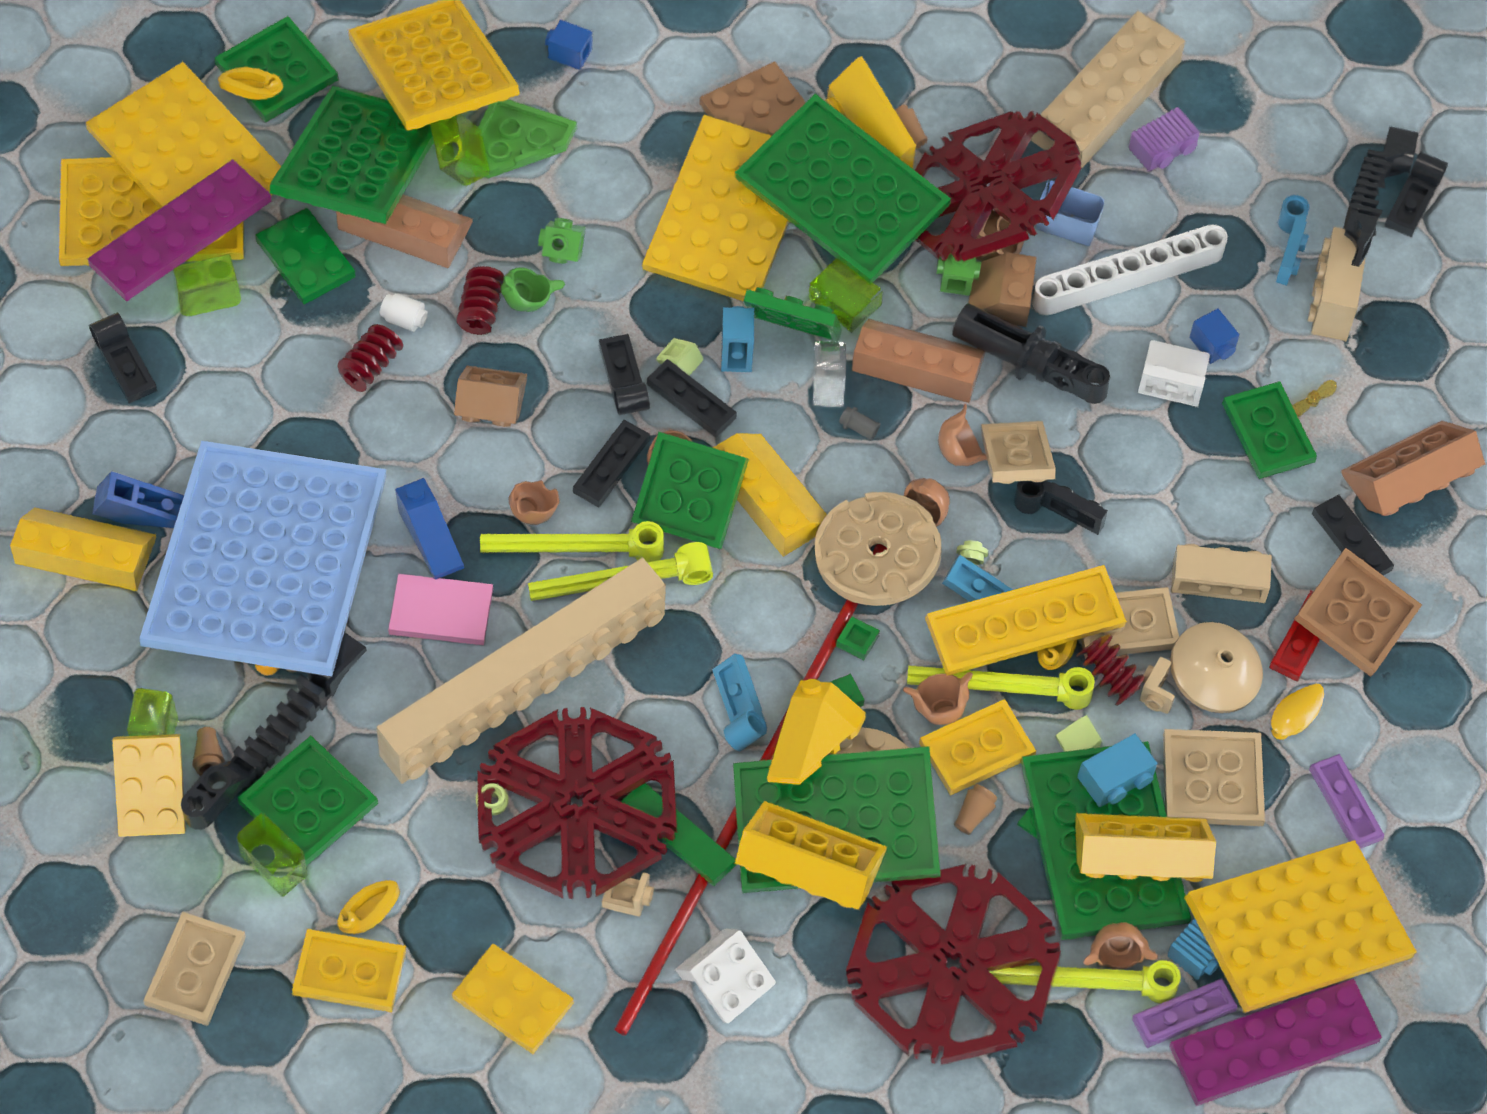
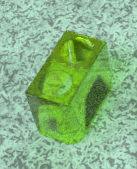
M462 114L455 115L450 119L430 123L441 171L463 186H468L490 174L484 170L486 169L490 172L482 132L478 126ZM453 142L457 143L459 148L456 157L453 149Z
M230 254L179 265L173 269L176 299L179 310L184 316H194L229 308L241 302V294Z
M836 258L810 282L809 300L814 304L833 309L832 314L837 315L839 324L852 333L882 305L883 291L871 300L881 288L873 282L870 283L843 261Z
M144 688L135 689L127 727L128 736L174 734L178 722V714L173 696L165 691Z
M260 813L239 831L237 840L240 857L282 897L308 876L304 852L265 814L264 824L262 813ZM259 845H268L274 850L275 857L266 866H263L252 855L254 848ZM288 866L293 868L284 877L274 876L275 871L280 867Z

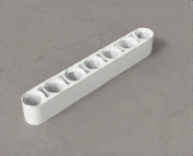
M1208 225L1043 276L1036 282L1032 306L1039 314L1051 315L1215 264L1223 257L1228 238L1227 232L1218 225Z

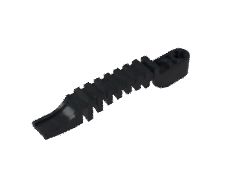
M1389 126L1384 150L1379 152L1368 149L1367 156H1364L1343 229L1346 230L1344 236L1349 238L1356 248L1351 265L1357 267L1361 265L1369 251L1373 236H1376V223L1383 210L1376 209L1379 201L1375 200V198L1379 195V188L1385 189V178L1410 173L1419 132Z
M344 632L333 675L326 676L308 673V680L301 674L296 679L299 692L297 693L292 688L287 692L288 704L285 705L281 701L276 707L278 715L274 717L270 714L266 719L267 727L264 729L260 725L255 731L257 738L254 740L249 736L245 740L246 750L244 751L238 746L233 751L234 757L230 761L212 766L200 776L181 800V808L189 827L195 830H202L210 826L243 787L247 790L253 785V779H260L264 775V770L267 767L270 768L275 763L274 759L277 755L281 756L286 751L285 747L287 744L291 745L296 740V734L298 732L302 733L306 729V723L309 720L312 722L316 718V712L326 707L327 700L335 695L343 677L367 651L364 645ZM216 782H226V785L223 788H212V786Z

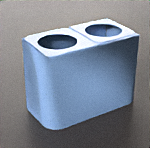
M1050 180L1048 193L1055 181ZM1048 181L1040 200L1044 199L1048 195ZM1071 187L1054 220L1046 216L1049 225L1045 226L1043 223L1036 224V229L1090 247L1101 218L1104 200L1098 195Z

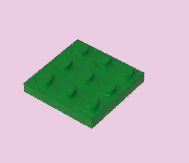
M289 16L284 17L214 57L215 65L222 73L235 68L248 67L260 69L280 77L283 89L275 97L259 100L244 98L265 123L339 80L337 71Z
M756 287L755 291L747 289L744 303L747 308H754V318L839 342L842 329L837 315L832 314L833 309L819 304H815L814 308L804 306L803 300L792 296H786L785 300L773 297L774 292L760 287Z
M658 432L631 522L636 524L646 521L654 522L662 528L663 532L722 549L749 459Z
M310 735L238 797V803L306 867L378 805V798Z

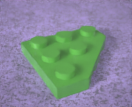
M509 99L489 104L460 162V169L489 179L565 152L577 130V122Z

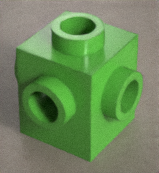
M555 218V221H550L546 225V229L541 228L538 246L543 247L542 256L549 257V261L565 264L567 260L578 262L582 256L586 227L572 225L573 221L565 218Z
M949 254L946 261L939 257L936 274L942 275L940 292L970 296L973 279H979L981 262L976 261V258L964 262L961 259L959 262H956L952 254Z

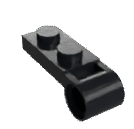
M1420 151L1384 226L1412 238L1445 174L1448 163Z
M117 312L89 324L91 335L128 403L157 392L156 384L129 338L127 328L120 314Z
M629 333L599 339V349L618 415L649 410L650 402L645 382H642Z
M1047 480L1043 482L1018 481L1014 504L1020 512L1033 514L1043 506L1099 535L1104 527L1108 510L1104 509L1096 501L1087 500L1075 494L1069 487L1060 486ZM1025 492L1033 493L1035 496H1028Z

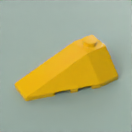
M816 679L800 680L791 697L767 775L768 782L801 784L822 766L821 760L827 754H836L840 750L841 742L845 739L852 740L858 735L866 719V712L832 682H820Z

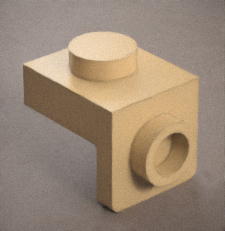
M1160 656L1155 667L1149 665L1144 673L1145 679L1143 683L1145 684L1139 701L1145 703L1153 711H1161L1168 714L1172 708L1175 696L1161 689L1168 677L1172 662Z
M642 873L640 880L628 878L607 890L602 899V908L640 917L644 905L650 906L654 893V887L650 886L649 874Z

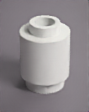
M388 293L382 302L380 316L385 318L388 323L414 332L418 327L422 328L424 326L428 311L424 310L425 304L423 302L398 293L394 295Z

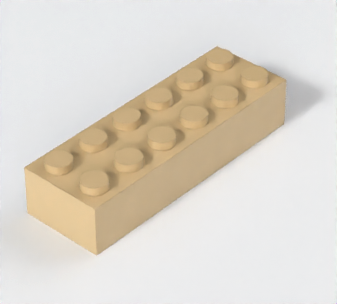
M1137 11L1040 114L1075 140L1080 151L1078 157L1082 164L1080 165L1081 169L1181 62L1185 40L1140 11ZM1041 131L1035 133L1031 139L1032 142L1044 150L1051 148L1055 142Z

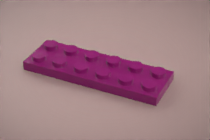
M232 159L87 258L89 266L127 302L272 202L271 194Z
M1351 979L1171 1041L1169 1047L1195 1105L1199 1106L1379 1043L1382 1036L1355 980Z

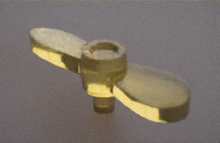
M1328 380L1317 390L1309 392L1307 398L1295 403L1293 408L1297 416L1303 415L1310 407L1318 406L1320 400L1333 395L1336 392L1337 383L1333 380Z

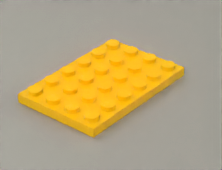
M440 0L348 29L350 41L407 131L419 129L427 124L450 119L455 115L478 110L483 106L520 95L517 82L461 0Z
M184 62L85 122L90 134L159 209L232 159L269 193L270 183L281 167Z
M703 115L642 262L643 270L740 301H744L747 289L755 291L756 287H764L790 221L735 179V172L771 135Z
M112 157L61 159L60 266L89 265L87 258L159 210L154 202ZM244 221L185 262L244 259Z
M1355 840L1189 891L1185 896L1192 914L1244 1013L1411 959L1417 953Z

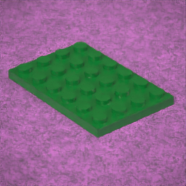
M332 85L271 181L270 194L308 203L315 207L338 211L342 214L368 219L372 222L386 224L441 131L444 120L427 124L419 129L407 131L388 100Z
M814 94L735 172V179L870 285L951 204L950 197L817 94Z
M1142 742L1151 754L1149 742ZM1111 746L1024 756L1021 759V767L1060 940L1096 936L1104 926L1111 923H1129L1139 930L1189 924L1191 921L1189 906L1185 900L1186 894L1182 878L1170 877L1169 880L1159 881L1152 879L1150 876L1123 879L1118 877V875L1107 874L1102 878H1092L1080 873L1076 856V813L1167 817L1156 770L1153 776L1154 779L1149 785L1142 789L1135 787L1128 791L1121 801L1115 804L1109 802L1099 808L1077 776L1082 762Z
M929 746L826 755L821 760L822 766L801 784L768 782L767 775L772 760L733 763L739 845L743 830L762 803L766 801L886 846L887 849L874 882L941 877ZM740 865L742 893L801 889L791 884H782L775 878L765 874L751 872Z

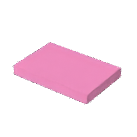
M398 574L388 629L389 635L484 645L493 584L441 578L435 580L432 577Z

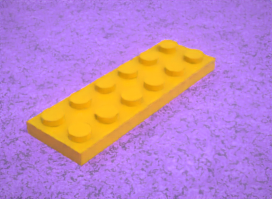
M1105 565L927 613L925 617L946 676L1124 627L1127 622Z

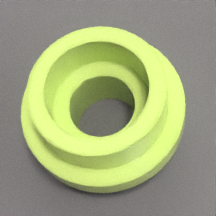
M968 540L964 541L963 545L957 546L956 553L975 565L983 564L984 558L988 556V550L982 547L983 544L978 541Z
M491 783L483 786L481 792L484 793L489 788H495L492 796L496 797L498 802L494 804L485 802V807L492 808V816H495L505 811L509 801L506 790L497 784ZM477 792V794H476V806H477V808H478V792Z

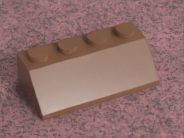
M404 194L386 224L372 222L368 219L336 211L338 230L448 269L473 223L472 218Z
M868 319L862 326L854 349L852 371L970 403L985 351Z
M1442 420L1341 470V473L1367 510L1382 516H1388L1396 513L1399 507L1407 503H1415L1422 500L1425 494L1433 490H1441L1450 485L1449 482L1459 477L1462 478L1474 474L1475 469L1485 465V460L1475 430Z

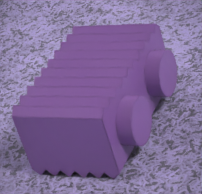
M1176 107L1151 123L1148 122L1147 125L1134 130L1131 133L1129 150L1133 152V155H1136L1140 163H1143L1147 171L1150 172L1157 167L1163 169L1175 157L1181 154L1187 156L1196 149L1200 131L1181 109Z

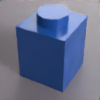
M560 19L555 30L550 29L546 37L545 45L548 46V59L581 70L592 51V31Z
M1217 308L1193 322L1189 338L1200 351L1210 354L1209 363L1211 364L1219 359L1225 360L1235 353L1240 334L1220 309Z

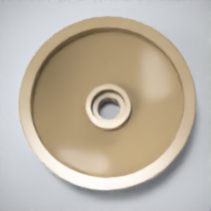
M1200 623L1182 633L1173 646L1170 658L1173 679L1182 694L1196 706L1214 713L1235 712L1247 706L1259 692L1263 679V668L1259 654L1249 639L1238 630L1221 623ZM1221 655L1224 656L1228 660V662L1223 661Z

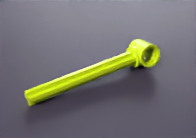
M650 521L641 522L634 529H629V534H481L480 553L629 552V557H635L637 561L643 557L646 562H653L663 557L664 534L658 524ZM646 541L654 542V543L649 544V545L643 544V542H646Z
M692 542L681 546L674 553V558L647 562L661 579L677 576L678 581L683 580L687 585L706 583L714 575L708 547L701 542ZM628 566L528 583L531 601L591 591Z
M908 666L907 684L919 685L932 675L945 674L944 668ZM1074 667L1066 673H1059V677L971 670L952 674L961 679L968 672L973 673L972 678L968 682V689L1057 696V701L1063 702L1065 706L1074 710L1083 709L1091 703L1095 685L1092 673L1081 667ZM1081 686L1084 690L1074 691L1071 687Z
M1166 960L1157 961L1151 966H1143L1142 971L1058 967L1052 986L1141 991L1142 996H1148L1152 1001L1161 1004L1176 996L1181 975L1177 966ZM1022 965L1014 968L990 971V973L1002 984L1037 986L1042 967ZM1165 978L1170 982V985L1160 986L1155 982V979Z

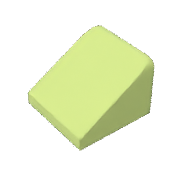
M673 338L657 356L656 360L662 364L668 359L690 376L703 361V356L696 343Z
M1087 715L1056 734V739L1064 752L1101 746V738Z

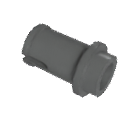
M846 407L839 420V423L843 424V428L845 430L850 428L868 438V440H873L881 423L857 412L858 408Z

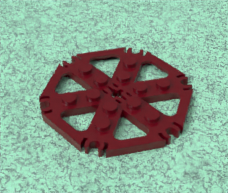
M1010 111L950 132L948 135L951 141L948 137L943 136L941 140L944 146L939 149L930 146L929 150L932 156L925 151L915 171L924 177L931 167L941 168L956 180L938 187L939 190L951 198V204L937 218L953 212L955 214L942 234L932 235L925 230L915 241L938 260L941 257L943 261H946L949 254H952L956 262H959L961 259L964 262L1029 240L1030 238L1026 231L1030 235L1035 236L1037 234L1034 229L1036 224L1043 223L1045 226H1048L1049 221L1046 216L1054 220L1081 170L1080 165L1082 164L1078 157L1080 151L1075 140L1038 112L1035 116L1033 111H1030L1026 118H1023L1020 111L1015 113ZM996 128L1001 129L984 161L963 145L965 140L970 137L987 134ZM1038 131L1043 132L1055 141L1051 148L1021 158L1031 138ZM1057 177L1048 195L1042 200H1033L1020 190ZM992 210L1010 223L1004 230L977 238Z
M580 707V716L575 719L569 717L568 708H563V720L561 721L558 720V709L494 744V750L490 749L488 756L490 760L496 763L492 766L481 763V772L477 770L479 844L481 843L482 850L486 851L491 847L497 848L495 852L489 855L491 863L495 864L497 869L563 898L564 886H566L569 899H573V891L577 887L585 888L586 898H591V885L593 884L596 886V897L661 860L662 855H665L667 852V846L660 843L659 840L667 838L673 841L675 839L674 832L677 833L674 760H671V754L667 753L661 757L656 756L657 752L663 750L662 742L660 740L657 741V736L591 707L590 719H587L585 707ZM604 732L634 747L630 752L593 772L592 738L595 734ZM547 735L557 737L559 740V774L517 756L519 751ZM648 781H657L662 786L663 812L656 818L616 799ZM493 783L538 804L496 826L492 822V808L485 807V802L492 804V795L495 788H489L484 793L481 790L483 786ZM571 798L582 799L583 805L578 807L576 804H572ZM594 829L635 847L638 851L637 856L608 874L598 872L595 865ZM561 831L562 871L560 874L550 877L521 864L519 858L523 852Z
M966 864L941 869V877L891 881L892 886H884V893L889 897V900L880 901L874 895L872 897L873 907L867 903L847 965L848 984L860 983L862 985L859 989L851 991L854 1005L908 1057L913 1044H915L913 1048L914 1059L918 1060L920 1052L928 1049L932 1052V1064L938 1061L939 1052L943 1051V1056L940 1059L941 1065L1017 1047V1042L1023 1043L1025 1041V1035L1019 1030L1020 1027L1028 1026L1035 1032L1037 1030L1036 1020L1040 1025L1042 1023L1061 958L1060 943H1047L1045 941L1048 937L1056 936L1055 926H1052V921L998 871L997 878L992 884V869H988L987 875L982 879L975 877L976 865H971L968 869V876L964 877ZM944 883H951L956 886L957 894L946 930L938 925L912 900V894L916 890ZM995 896L1005 897L1028 920L1027 925L1021 929L980 938L991 899ZM879 923H885L916 952L915 954L876 963L869 961L866 957L873 930ZM947 958L952 960L959 958L960 968L955 966L948 968ZM1038 962L1042 967L1034 996L1026 1001L1018 999L990 973V971L1014 968ZM927 988L917 1023L911 1028L901 1027L879 1005V999ZM962 996L996 1027L994 1033L962 1042L954 1041L950 1037Z

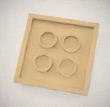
M1164 729V792L1167 817L1206 819L1208 824L1264 825L1265 808L1261 733Z

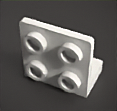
M1151 340L1138 393L1198 407L1210 354Z
M724 928L675 969L682 980L696 982L724 1023H730L776 983L739 929Z

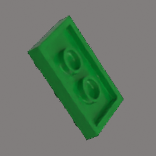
M308 207L255 234L256 242L303 305L356 277L354 268Z
M1280 381L1224 397L1222 405L1258 479L1316 462L1317 455Z

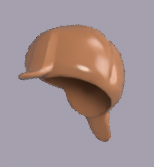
M966 403L962 411L948 418L941 425L938 435V446L942 455L949 463L955 466L967 467L987 460V457L981 451L975 435L965 418Z
M930 478L915 479L907 485L904 496L923 506L933 517L936 527L939 526L948 514L950 504L948 491L936 480Z
M968 672L961 679L954 675L946 676L944 673L935 674L922 681L916 689L904 687L903 691L911 695L916 710L930 723L936 725L951 724L960 719L964 713L966 703L969 700L968 682L972 678L973 673Z
M1124 922L1118 924L1111 923L1104 926L1098 932L1091 945V953L1083 962L1085 965H1092L1097 962L1100 966L1105 965L1113 969H1127L1137 963H1142L1144 959L1156 960L1158 955L1149 949L1147 939L1134 925Z

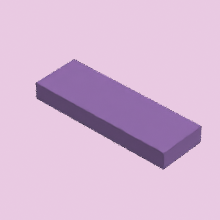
M1338 754L1312 764L1309 770L1349 842L1355 840L1360 849L1382 841L1385 835L1341 755Z
M1223 978L1139 1012L1133 1015L1132 1021L1145 1046L1149 1048L1231 1014L1237 1010L1238 1006Z

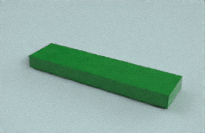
M646 783L634 789L621 801L656 818L663 812L662 797ZM676 809L677 833L674 832L675 839L671 841L667 838H662L659 841L665 844L711 885L715 886L737 865L735 863L736 859Z

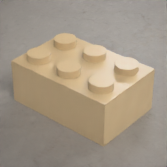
M1333 227L1330 238H1324L1321 254L1318 257L1316 266L1318 274L1312 290L1313 304L1311 303L1307 321L1313 322L1311 334L1347 341L1358 308L1365 259L1359 267L1351 265L1356 253L1355 245L1349 238L1344 236L1345 229Z

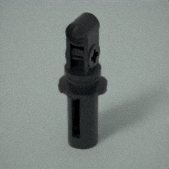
M967 303L958 315L952 335L1016 366L1014 376L1017 379L1022 380L1029 373L1036 376V380L1040 382L1046 381L1062 391H1067L1082 398L1088 403L1097 404L1106 399L1110 381L1109 370L1105 366L1097 364L1075 351L1062 347L1061 343L1057 341L1051 342L1045 339V327L1038 326L1031 333L970 303Z

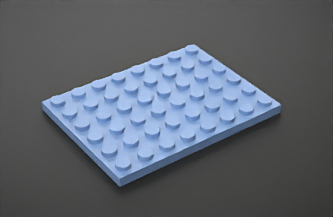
M201 441L139 638L140 646L332 676L385 484L386 469Z

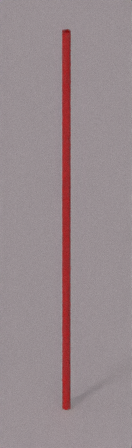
M876 544L872 551L873 555L887 550V548L882 544ZM848 599L845 601L805 675L804 681L808 679L818 680L836 647L837 639L859 603ZM787 711L759 761L773 759ZM736 805L716 840V843L724 850L727 849L737 831ZM700 874L697 875L615 1027L617 1033L624 1036L627 1035L709 883Z

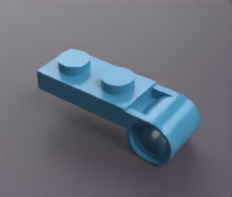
M1290 195L1284 199L1278 218L1280 229L1290 234L1276 279V283L1286 286L1288 285L1290 275L1297 276L1302 259L1296 256L1298 251L1304 252L1309 237L1308 234H1304L1309 203L1300 195Z
M961 555L955 559L942 584L969 602L1013 590Z
M734 653L712 669L731 722L724 728L725 739L733 749L742 751L767 733V725L744 657Z

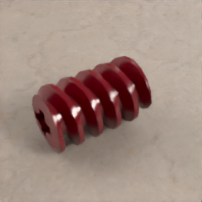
M478 266L467 272L459 312L456 317L457 324L465 332L476 335L492 332L490 325H493L496 321L497 304L501 299L499 295L501 293L500 287L505 277L500 270L488 266Z
M380 324L371 325L368 331L361 336L360 341L356 342L353 348L346 353L345 358L340 359L337 367L341 377L354 390L358 392L366 391L367 386L365 383L372 384L374 382L373 375L378 376L381 374V367L389 365L388 358L394 359L397 353L395 350H402L403 342L395 332Z
M1107 634L1095 639L1081 650L1076 657L1087 654V658L1083 663L1084 667L1095 664L1092 675H1103L1099 685L1100 687L1108 684L1112 686L1107 696L1110 697L1118 694L1120 697L1115 703V706H1118L1141 688L1140 685L1145 676L1143 674L1132 676L1137 666L1135 664L1124 666L1129 656L1127 654L1116 656L1121 646L1119 644L1108 646L1113 636Z

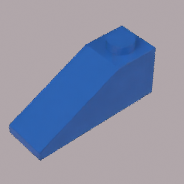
M111 471L97 486L92 514L122 524L174 528L184 495Z
M425 478L396 488L398 511L434 579L436 580L464 569V564L445 519Z

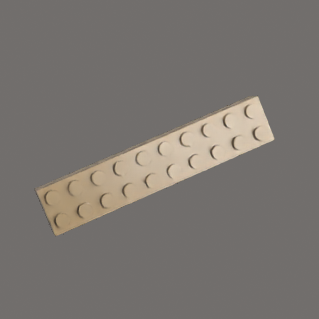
M642 557L378 725L376 728L380 757L401 784L409 779L415 780L424 774L426 768L436 762L441 763L447 760L453 751L460 746L472 744L488 728L498 727L506 720L507 716L516 710L522 711L530 706L533 699L543 693L549 694L554 691L564 679L569 676L575 677L579 675L586 665L592 661L602 660L620 643L626 644L633 640L637 633L645 627H653L658 624L665 615L666 584Z

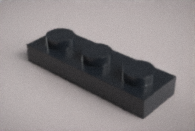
M668 359L647 377V385L715 438L737 417V412Z
M624 419L574 484L573 493L599 508L650 441V433Z
M1340 495L1329 499L1313 509L1312 515L1341 552L1347 548L1382 575L1392 571L1394 567L1392 561Z

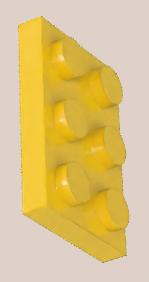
M1005 699L924 735L919 740L921 747L929 746L931 764L950 796L1020 764L1024 756L1036 755V749Z
M181 735L113 737L118 837L185 834L186 823L181 808V800L184 796Z
M307 929L292 993L294 996L392 1012L406 955V946Z
M495 944L490 946L452 993V999L532 1054L537 1051L574 1004V998Z

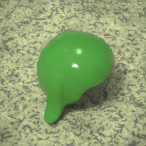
M514 268L505 275L500 290L506 303L512 309L520 312H534L542 308L549 301L550 295L553 292L562 289L565 286V282L563 280H548L546 276L536 274L527 268Z

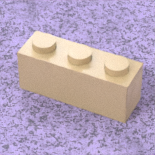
M1177 544L1173 558L1171 593L1265 603L1270 590L1272 555L1262 554L1259 551H1232L1225 547L1214 549L1200 547L1196 544Z

